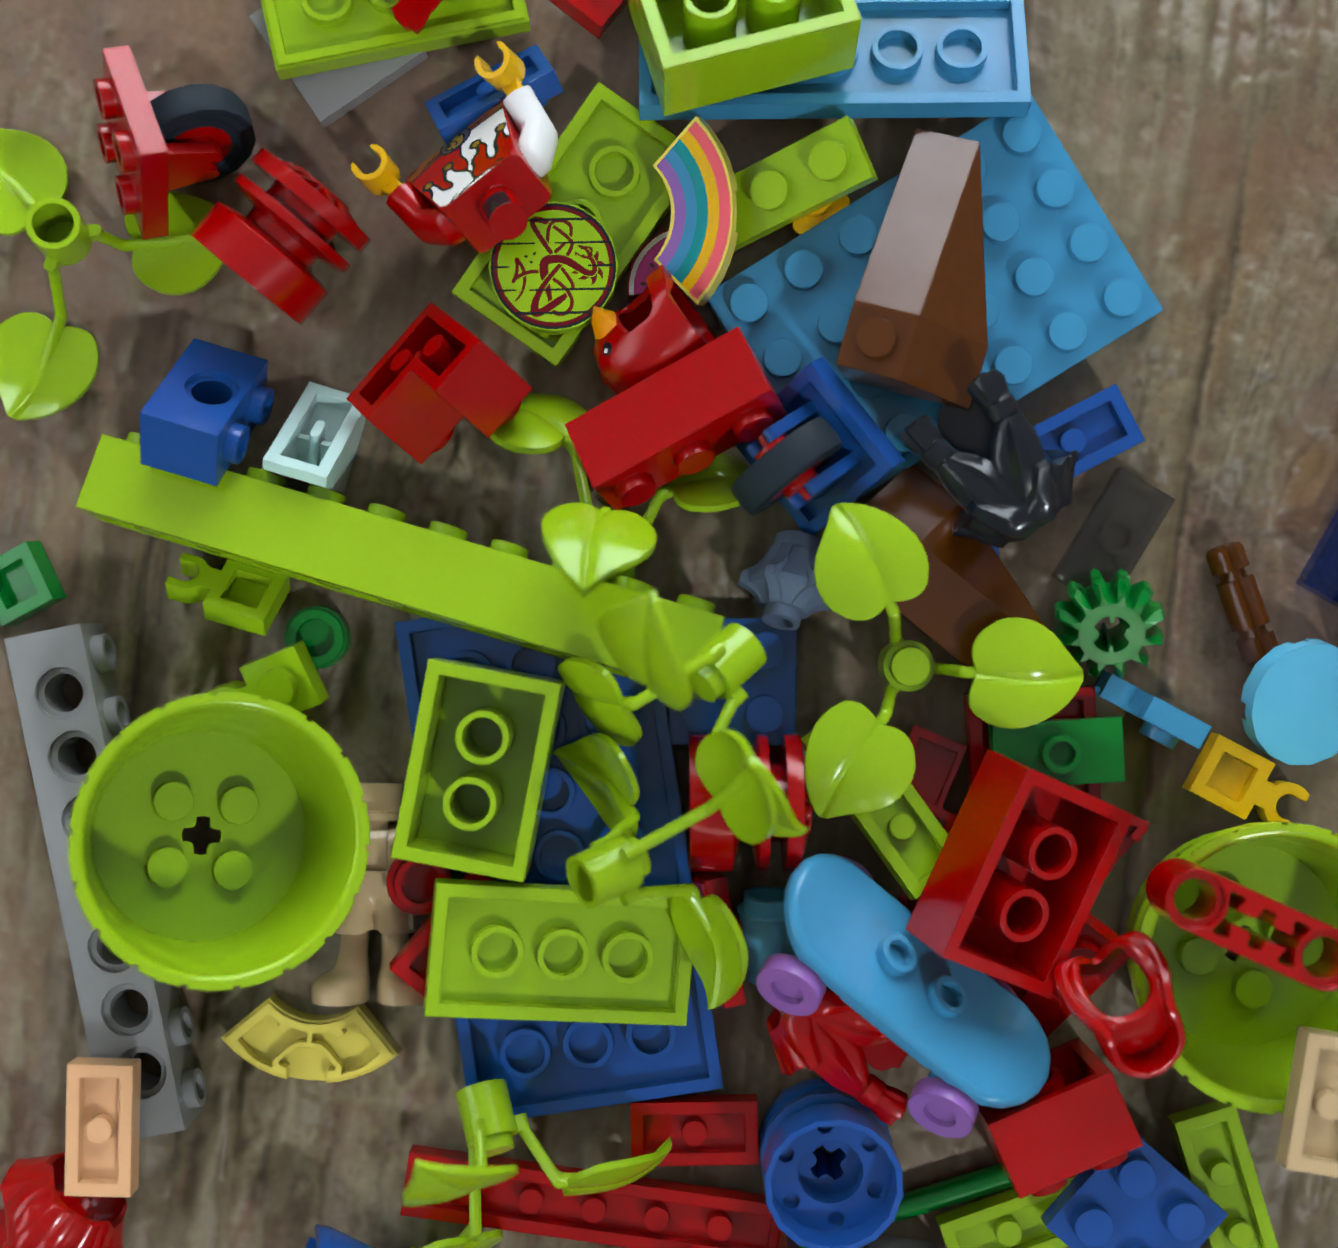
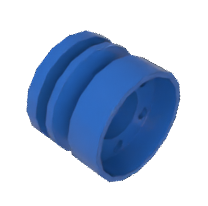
M823 1078L807 1079L785 1089L766 1109L758 1132L766 1205L777 1227L798 1245L806 1248H860L875 1241L895 1220L903 1198L902 1168L887 1124L880 1121L869 1108L856 1101L854 1096L833 1087ZM823 1145L829 1152H835L828 1155L823 1149H816Z

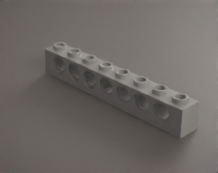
M79 623L5 638V648L90 1056L100 1058H139L140 1052L153 1055L159 1061L162 1073L161 1076H153L148 1074L141 1066L140 1139L186 1130L203 1111L202 1106L205 1105L207 1097L204 1074L200 1068H194L189 1045L194 1038V1024L191 1012L187 1006H181L177 986L159 982L139 972L136 965L133 964L132 967L115 955L98 937L99 933L96 929L93 930L81 910L74 891L68 862V831L73 806L83 780L89 772V769L83 767L77 759V744L81 738L88 740L95 749L97 759L107 745L130 725L127 704L121 695L117 696L112 671L117 668L115 644L108 633H104L102 623ZM70 675L80 682L83 689V697L77 708L72 707L66 701L63 694L64 683ZM128 989L136 990L146 998L148 1015H140L130 1008L127 1002Z

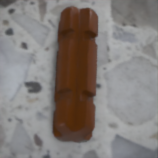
M1228 542L1207 551L1206 559L1212 576L1218 575L1221 583H1218L1216 587L1232 632L1240 634L1241 638L1236 641L1241 658L1246 664L1255 665L1270 650L1278 646L1274 631L1266 629L1265 624L1269 623L1270 619L1253 574L1248 575L1246 573L1245 567L1250 565L1244 546L1240 542Z

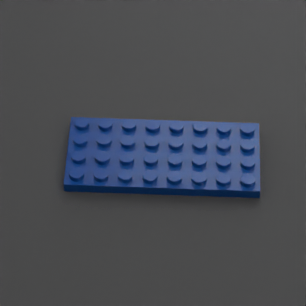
M426 618L395 622L412 739L414 738L428 659L441 656L563 680L557 671V667L564 659ZM612 674L623 696H636L647 689L646 684H639L631 679ZM566 684L553 752L557 748L573 743L585 736L600 733L585 717L573 696L572 690ZM658 698L632 711L642 729L640 740L634 746L618 745L632 767L639 786V799L634 805L640 814L638 832L634 836L639 840L683 816L666 704ZM553 753L531 868L524 883L570 885L566 873L567 859L590 848L591 842L604 837L610 831L587 796ZM685 830L647 850L651 861V871L648 875L644 876L643 883L639 887L693 884L692 873L689 871V853ZM449 869L452 879H462L467 873ZM492 877V878L495 879L496 881H501V882H516V881H511V880H506V879H501V878ZM693 964L686 1026L455 1018L466 1087L482 1081L505 1079L514 1115L526 1113L527 1118L724 1088L713 1012L708 1010L705 988Z

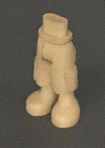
M360 783L364 792L362 799L363 802L367 803L370 821V845H367L366 851H369L366 873L359 893H355L353 900H355L353 906L335 932L336 934H341L337 959L332 969L319 975L311 986L312 1003L319 1006L342 1007L359 1005L370 1000L371 976L368 947L369 931L374 929L381 933L382 943L381 966L377 979V1002L387 1006L423 1005L424 997L392 972L389 965L392 959L409 941V934L416 932L423 924V915H413L400 910L391 901L386 889V875L390 865L396 859L391 858L403 796V783Z

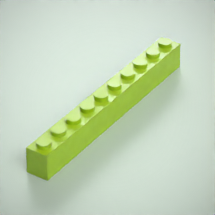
M129 432L126 440L105 434L101 435L76 504L77 508L101 522L565 660L570 657L587 658L600 664L611 674L630 679L619 668L607 650L599 633L598 619L611 606L631 601L649 591H653V587L645 582L626 576H616L614 584L604 581L589 594L582 596L561 573L554 562L551 566L527 559L529 550L517 544L492 539L489 548L466 541L468 533L450 524L431 521L429 529L405 523L407 515L394 508L370 503L367 511L344 505L346 497L333 490L316 485H309L307 493L284 487L286 480L281 476L254 467L248 468L246 476L227 470L217 486L141 464L140 433ZM679 594L676 602L659 598L683 664L690 661V658L725 628V617L714 614L716 605L707 600L686 594ZM693 691V698L703 701V699L700 698V697Z

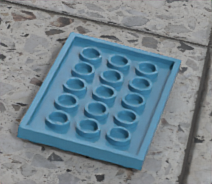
M1032 95V103L1027 117H990L959 136L960 138L980 142L988 351L981 373H987L995 368L1004 374L1009 392L1012 393L1016 401L1163 311L1159 301ZM900 174L719 285L707 302L725 333L739 326L759 359L776 394L809 363L822 356L905 459L867 493L898 475L904 468H909L921 460L919 455L908 449L899 436L908 425L924 415L931 417L938 425V410L945 406L845 380L836 365L857 291Z

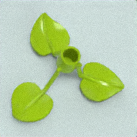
M0 128V235L15 236L26 230L29 238L46 257L43 267L48 272L55 312L53 322L43 314L23 312L10 317L0 324V397L7 416L17 421H27L54 415L74 404L91 387L99 369V349L97 341L92 334L82 328L65 326L68 313L60 271L62 266L74 265L82 261L90 252L92 242L98 241L122 252L133 251L132 268L138 279L156 292L174 296L189 294L204 287L215 277L224 263L190 235L214 206L213 203L184 193L168 192L169 236L143 240L135 216L131 214L124 216L125 226L131 239L119 238L104 231L99 224L87 225L77 209L64 199L69 186L68 168L62 155L51 143L25 131Z
M529 393L521 401L520 409L513 419L505 425L499 426L490 437L499 446L515 453L545 454L553 452L561 446L569 453L580 503L562 504L547 512L542 519L541 534L544 545L553 562L582 596L589 594L604 581L614 584L616 576H626L635 579L636 565L646 560L656 548L657 535L652 524L662 504L667 499L673 497L676 504L682 509L701 513L724 511L740 506V503L731 491V487L750 466L732 456L721 453L704 470L695 474L681 475L658 488L642 517L626 510H611L608 506H603L599 510L593 506L586 471L565 427L566 423L587 412L576 402L554 394Z
M837 503L831 507L815 556V584L823 602L833 612L847 619L856 621L869 620L876 617L885 608L889 625L887 637L890 643L881 650L877 660V668L886 686L883 689L884 696L881 709L876 718L863 704L848 700L830 707L813 726L805 752V784L814 811L818 816L826 819L877 811L891 805L908 789L915 772L913 745L903 731L886 725L892 716L896 695L900 690L905 692L920 690L931 681L934 674L973 679L968 693V704L973 714L988 724L1000 728L1015 729L1035 725L1057 714L1074 698L1084 680L1083 669L1070 655L1057 636L1042 624L1031 619L1007 617L996 620L985 627L976 636L972 644L971 657L974 667L935 662L932 653L925 645L917 641L903 639L901 615L896 602L913 599L924 591L928 584L929 576L927 554L918 537L897 518L875 507L856 503Z
M653 590L631 601L611 606L598 619L600 636L613 660L630 679L639 684H646V690L636 696H623L616 679L606 668L595 661L583 657L565 659L559 664L557 671L565 684L572 690L579 708L596 730L608 735L616 744L629 747L634 746L642 737L641 726L632 711L643 707L656 698L673 709L682 710L692 702L693 691L707 702H714L717 698L726 700L711 733L727 729L737 707L748 698L747 692L741 686L766 663V653L760 641L752 632L740 624L729 623L690 658V661L683 664L661 607L657 591ZM754 755V763L766 775L776 801L777 824L772 835L778 837L802 836L810 828L805 827L797 820L779 784L766 766Z
M721 729L707 735L700 742L697 749L695 766L699 778L713 797L701 806L640 840L634 837L638 832V821L640 820L639 811L634 806L639 799V786L632 767L616 742L603 733H593L573 743L557 748L553 754L567 769L610 829L604 837L591 842L590 848L567 859L566 873L575 896L589 909H594L618 896L624 906L637 900L672 898L670 908L672 921L684 950L702 980L707 996L708 1010L715 1009L724 1004L740 989L748 967V950L744 936L727 905L722 899L713 894L702 898L699 889L694 884L639 886L642 885L644 876L648 875L651 871V861L647 850L712 815L719 809L730 830L736 837L746 843L758 844L773 834L777 824L776 801L766 775L754 763L755 757L749 743L741 734L731 729Z
M492 1079L464 1087L455 1094L468 1148V1166L447 1165L416 1159L411 1180L401 1194V1201L404 1207L423 1206L450 1201L469 1194V1224L458 1237L435 1241L421 1248H491L504 1239L502 1229L481 1233V1189L504 1182L517 1175L519 1170L517 1164L488 1166L487 1157L496 1156L515 1148L513 1136L516 1134H520L554 1188L562 1189L563 1196L602 1193L631 1184L652 1171L663 1161L672 1148V1142L669 1136L653 1153L598 1164L578 1173L562 1172L556 1168L531 1130L527 1114L514 1115L506 1080Z

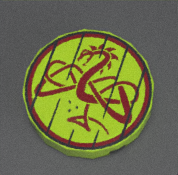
M549 201L529 217L526 230L520 236L512 240H501L492 247L488 266L494 294L507 313L531 331L553 335L581 330L590 324L593 306L605 308L615 295L619 273L613 239L599 219L577 205Z

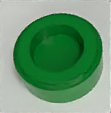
M310 606L299 610L291 617L285 629L284 642L286 647L303 640L316 669H323L334 666L346 656L350 649L352 635L347 620L337 610L326 606Z

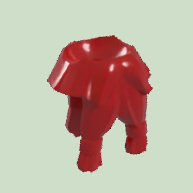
M827 986L817 1010L811 1015L795 1016L782 1012L777 1008L773 1009L767 1018L766 1024L781 1075L787 1074L791 1076L800 1069L807 1068L810 1071H815L833 1087L854 1096L856 1101L869 1108L880 1121L892 1126L896 1120L902 1119L907 1110L908 1094L895 1087L886 1085L880 1078L870 1074L868 1063L874 1069L880 1071L900 1068L908 1055L904 1050L844 1003Z
M65 1152L31 1157L29 1159H17L9 1168L0 1185L4 1208L0 1210V1248H122L124 1244L125 1213L128 1205L126 1197L64 1196Z

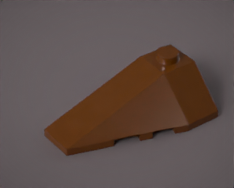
M912 465L909 468H904L866 504L897 518L922 543L929 564L928 584L917 597L896 603L903 619L960 664L974 667L971 657L972 644L976 636L996 620L1007 617H1021L1031 619L1045 626L992 546L985 545L974 539L952 535V527L961 506L943 486L917 466Z

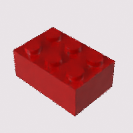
M987 749L905 929L943 958L1050 999L1056 986L1054 978L1055 967L1068 960L1134 815L1087 792Z

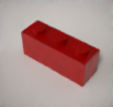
M739 326L566 423L565 427L593 488L614 510H620L625 506L632 507L648 501L654 496L658 488L681 475L695 474L704 470L714 461L717 455L741 442L747 443L757 440L764 430L786 417L787 413L755 352Z

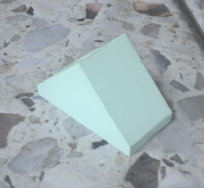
M309 382L264 456L262 469L344 494L366 418L346 399L350 393Z

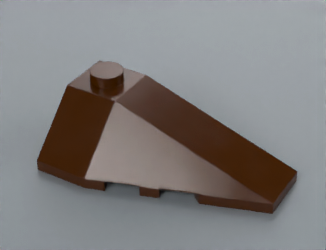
M916 128L857 291L836 365L845 380L970 411L973 398L967 392V388L971 381L981 374L988 351L980 142Z

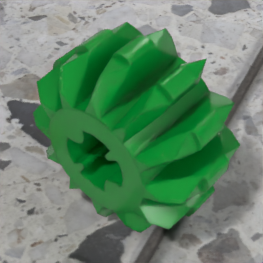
M1093 568L1089 575L1092 585L1087 588L1069 580L1066 590L1071 601L1055 602L1053 613L1055 619L1060 621V623L1052 629V632L1066 646L1067 651L1078 664L1086 661L1088 674L1095 679L1106 665H1112L1115 675L1123 679L1127 670L1126 661L1132 659L1137 664L1148 666L1150 657L1145 646L1162 645L1164 635L1161 628L1156 624L1164 620L1165 612L1160 602L1150 601L1154 593L1147 581L1142 580L1131 585L1128 571L1120 568L1113 575L1110 582H1105L1101 571ZM1105 617H1109L1112 624L1115 621V617H1118L1119 623L1110 629H1107L1105 623H1102L1101 629L1097 627V622Z

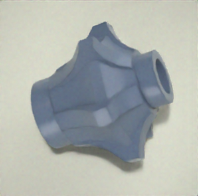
M797 530L780 531L775 535L773 546L769 547L763 559L756 565L741 572L738 586L753 595L752 603L763 609L761 619L765 624L781 630H796L800 626L801 619L809 618L811 614L816 612L832 611L823 602L815 584V556L821 541L816 536Z

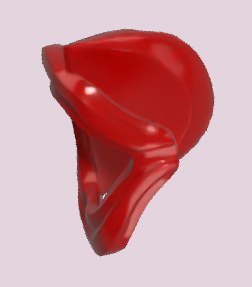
M1130 931L1107 942L1099 950L1096 957L1077 956L1065 960L1055 967L1054 978L1063 1001L1073 1015L1094 1033L1103 1054L1118 1071L1130 1077L1152 1078L1166 1072L1176 1062L1186 1043V1031L1175 1002L1169 964L1159 947L1149 936L1139 931ZM1125 951L1145 974L1149 984V993L1145 1003L1134 1012L1123 1016L1111 1017L1098 1010L1091 1001L1081 975L1090 976L1106 969Z

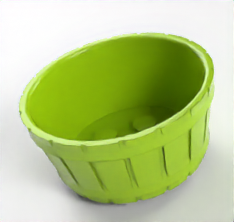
M209 692L180 698L166 703L160 709L157 707L144 714L122 730L99 754L84 778L73 806L68 831V862L74 891L82 912L93 930L96 929L99 933L98 937L115 955L131 967L133 964L136 965L139 972L159 982L181 987L182 984L186 985L187 989L223 991L233 990V986H239L241 989L261 984L283 975V970H292L309 959L325 944L324 940L327 937H332L355 902L353 897L355 893H359L366 873L369 851H366L367 845H370V821L367 803L363 802L362 799L364 792L357 773L348 757L342 756L341 752L343 750L330 734L313 720L309 722L306 720V715L289 705L270 698L262 700L261 696L242 692H216L215 695L210 696ZM205 816L209 817L208 823L210 828L220 830V838L218 843L213 842L207 845L205 854L198 855L194 854L193 843L183 841L182 833L184 828L195 827L197 817Z
M1289 822L1247 823L1201 835L1184 843L1162 860L1165 861L1172 858L1186 859L1338 929V833L1331 834V830L1309 824ZM1146 878L1132 904L1126 933L1139 931L1149 936L1159 947L1169 964L1175 1002L1186 1031L1184 1049L1172 1066L1182 1077L1186 1075L1189 1083L1225 1104L1228 1101L1232 1107L1253 1113L1276 1115V1112H1281L1283 1115L1298 1026L1338 1032V989L1332 991L1314 989L1239 954L1234 960L1227 958L1225 954L1228 949L1180 928L1157 913L1151 907L1146 896ZM1195 878L1184 881L1177 888L1174 896L1177 910H1184L1196 901L1199 886ZM1231 907L1228 908L1225 919L1241 928L1243 925L1248 926L1252 931L1270 939L1274 930L1273 926L1258 918L1247 916ZM1321 937L1313 939L1305 947L1303 952L1304 967L1312 965L1320 958L1323 951ZM1130 957L1126 964L1137 1008H1140L1148 997L1149 984L1143 971Z

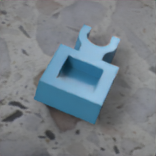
M1104 670L1100 673L1094 684L1097 696L1144 720L1138 732L1171 750L1175 749L1179 740L1200 749L1212 726Z

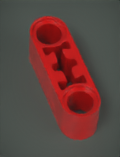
M1167 859L1156 865L1150 872L1146 882V896L1151 907L1180 928L1321 991L1338 989V929L1186 859ZM1195 878L1199 886L1196 901L1184 910H1177L1174 903L1177 888L1184 881ZM1231 907L1247 916L1258 918L1273 926L1274 930L1270 939L1250 929L1241 928L1225 919L1228 908ZM1321 937L1323 951L1320 958L1312 965L1304 967L1303 952L1305 947L1313 939Z

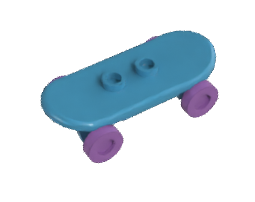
M816 854L803 860L791 873L784 891L783 915L789 939L780 954H773L765 960L756 977L757 989L769 1004L791 1015L808 1016L817 1010L826 992V986L830 988L844 1003L923 1067L930 1070L927 1078H923L915 1084L908 1101V1110L919 1125L939 1136L962 1138L970 1134L979 1111L977 1104L1001 1109L1024 1104L1040 1092L1050 1072L1051 1054L1048 1039L1039 1020L1027 1005L1018 998L1008 984L1000 979L941 957L908 932L905 928L913 912L878 885L869 871L858 862L836 854Z

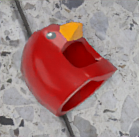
M663 264L645 278L647 283L645 290L625 308L611 311L593 306L591 324L596 340L592 352L601 370L603 383L616 394L625 391L716 339L698 310L673 282L670 271Z

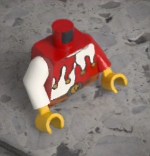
M501 41L496 43L499 49L502 50L504 58L502 65L497 70L493 71L478 55L475 57L474 65L477 73L497 91L505 93L507 97L504 101L500 100L407 175L406 178L409 182H400L399 168L386 151L376 144L369 146L381 160L380 166L376 171L364 174L353 162L351 163L352 172L363 186L373 195H387L386 205L424 243L458 246L466 241L479 254L488 252L501 240H512L520 236L526 230L528 218L547 204L553 195L547 173L551 170L558 144L557 131L531 86L522 85L526 70L524 62Z

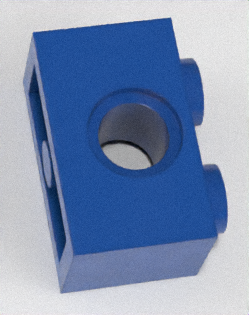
M194 338L140 411L141 464L217 486L231 463L240 464L248 449L250 434L256 424L264 426L269 419L274 403V389L267 387L268 360Z

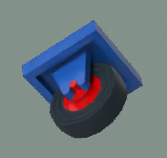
M823 356L809 363L777 394L787 416L764 430L757 440L747 443L741 442L735 445L751 466L731 487L734 497L750 515L759 514L780 501L802 531L811 535H816L826 527L832 506L837 503H855L905 460Z

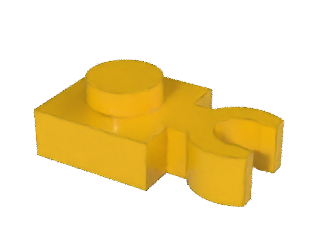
M1213 732L1210 733L1182 786L1183 789L1243 820L1247 819L1253 806H1255L1256 812L1263 822L1292 823L1280 817L1277 813L1276 804L1278 800L1288 794L1293 798L1306 802L1310 796L1298 784L1285 780L1267 781L1276 765L1275 763Z

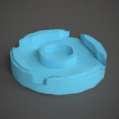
M1306 639L1308 641H1300L1295 644L1286 642L1274 647L1255 664L1243 685L1241 702L1246 704V720L1242 718L1245 733L1257 749L1288 765H1313L1333 757L1338 752V648L1320 639Z

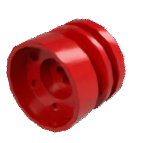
M261 147L251 161L273 181V184L265 192L240 173L234 181L241 192L254 205L250 212L245 216L230 206L217 201L190 235L263 296L302 325L328 294L322 283L309 270L312 264L318 259L333 269L345 273L350 265L329 246L335 236H338L354 250L361 253L371 240L358 227L349 213L348 207L322 183L300 166L277 158Z
M689 734L688 812L701 806L713 797L699 778L695 766L696 752L699 744L709 734ZM756 734L752 750L754 755L766 766L779 784L797 820L810 829L799 837L771 835L763 842L751 844L754 860L758 871H768L771 841H780L784 871H794L800 862L803 861L804 849L808 836L811 833L812 805L805 784V759L801 737L799 734H782L779 763H770L768 736L766 734ZM720 809L689 827V871L733 870L738 842L744 841L736 837L730 830Z

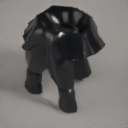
M995 368L987 373H981L968 386L967 392L973 398L970 411L945 405L938 410V425L931 417L924 415L908 425L899 438L908 449L919 455V458L929 469L935 472L947 492L961 506L952 527V535L974 539L988 546L1004 548L1009 542L1025 540L1037 528L1051 522L1062 508L1071 504L1078 451L1044 450L1036 430L1020 412L1018 403L1012 393L1009 392L1004 374Z

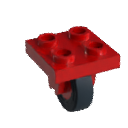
M130 45L102 48L104 78L94 79L93 84L97 106L101 118L106 120V123L96 124V131L104 162L106 164L116 163L120 174L114 176L119 206L124 216L134 214L143 240L169 236L168 191L188 185H202L216 181L239 169L251 156L256 142L252 119L244 102L233 91L214 84H189L168 91H146Z

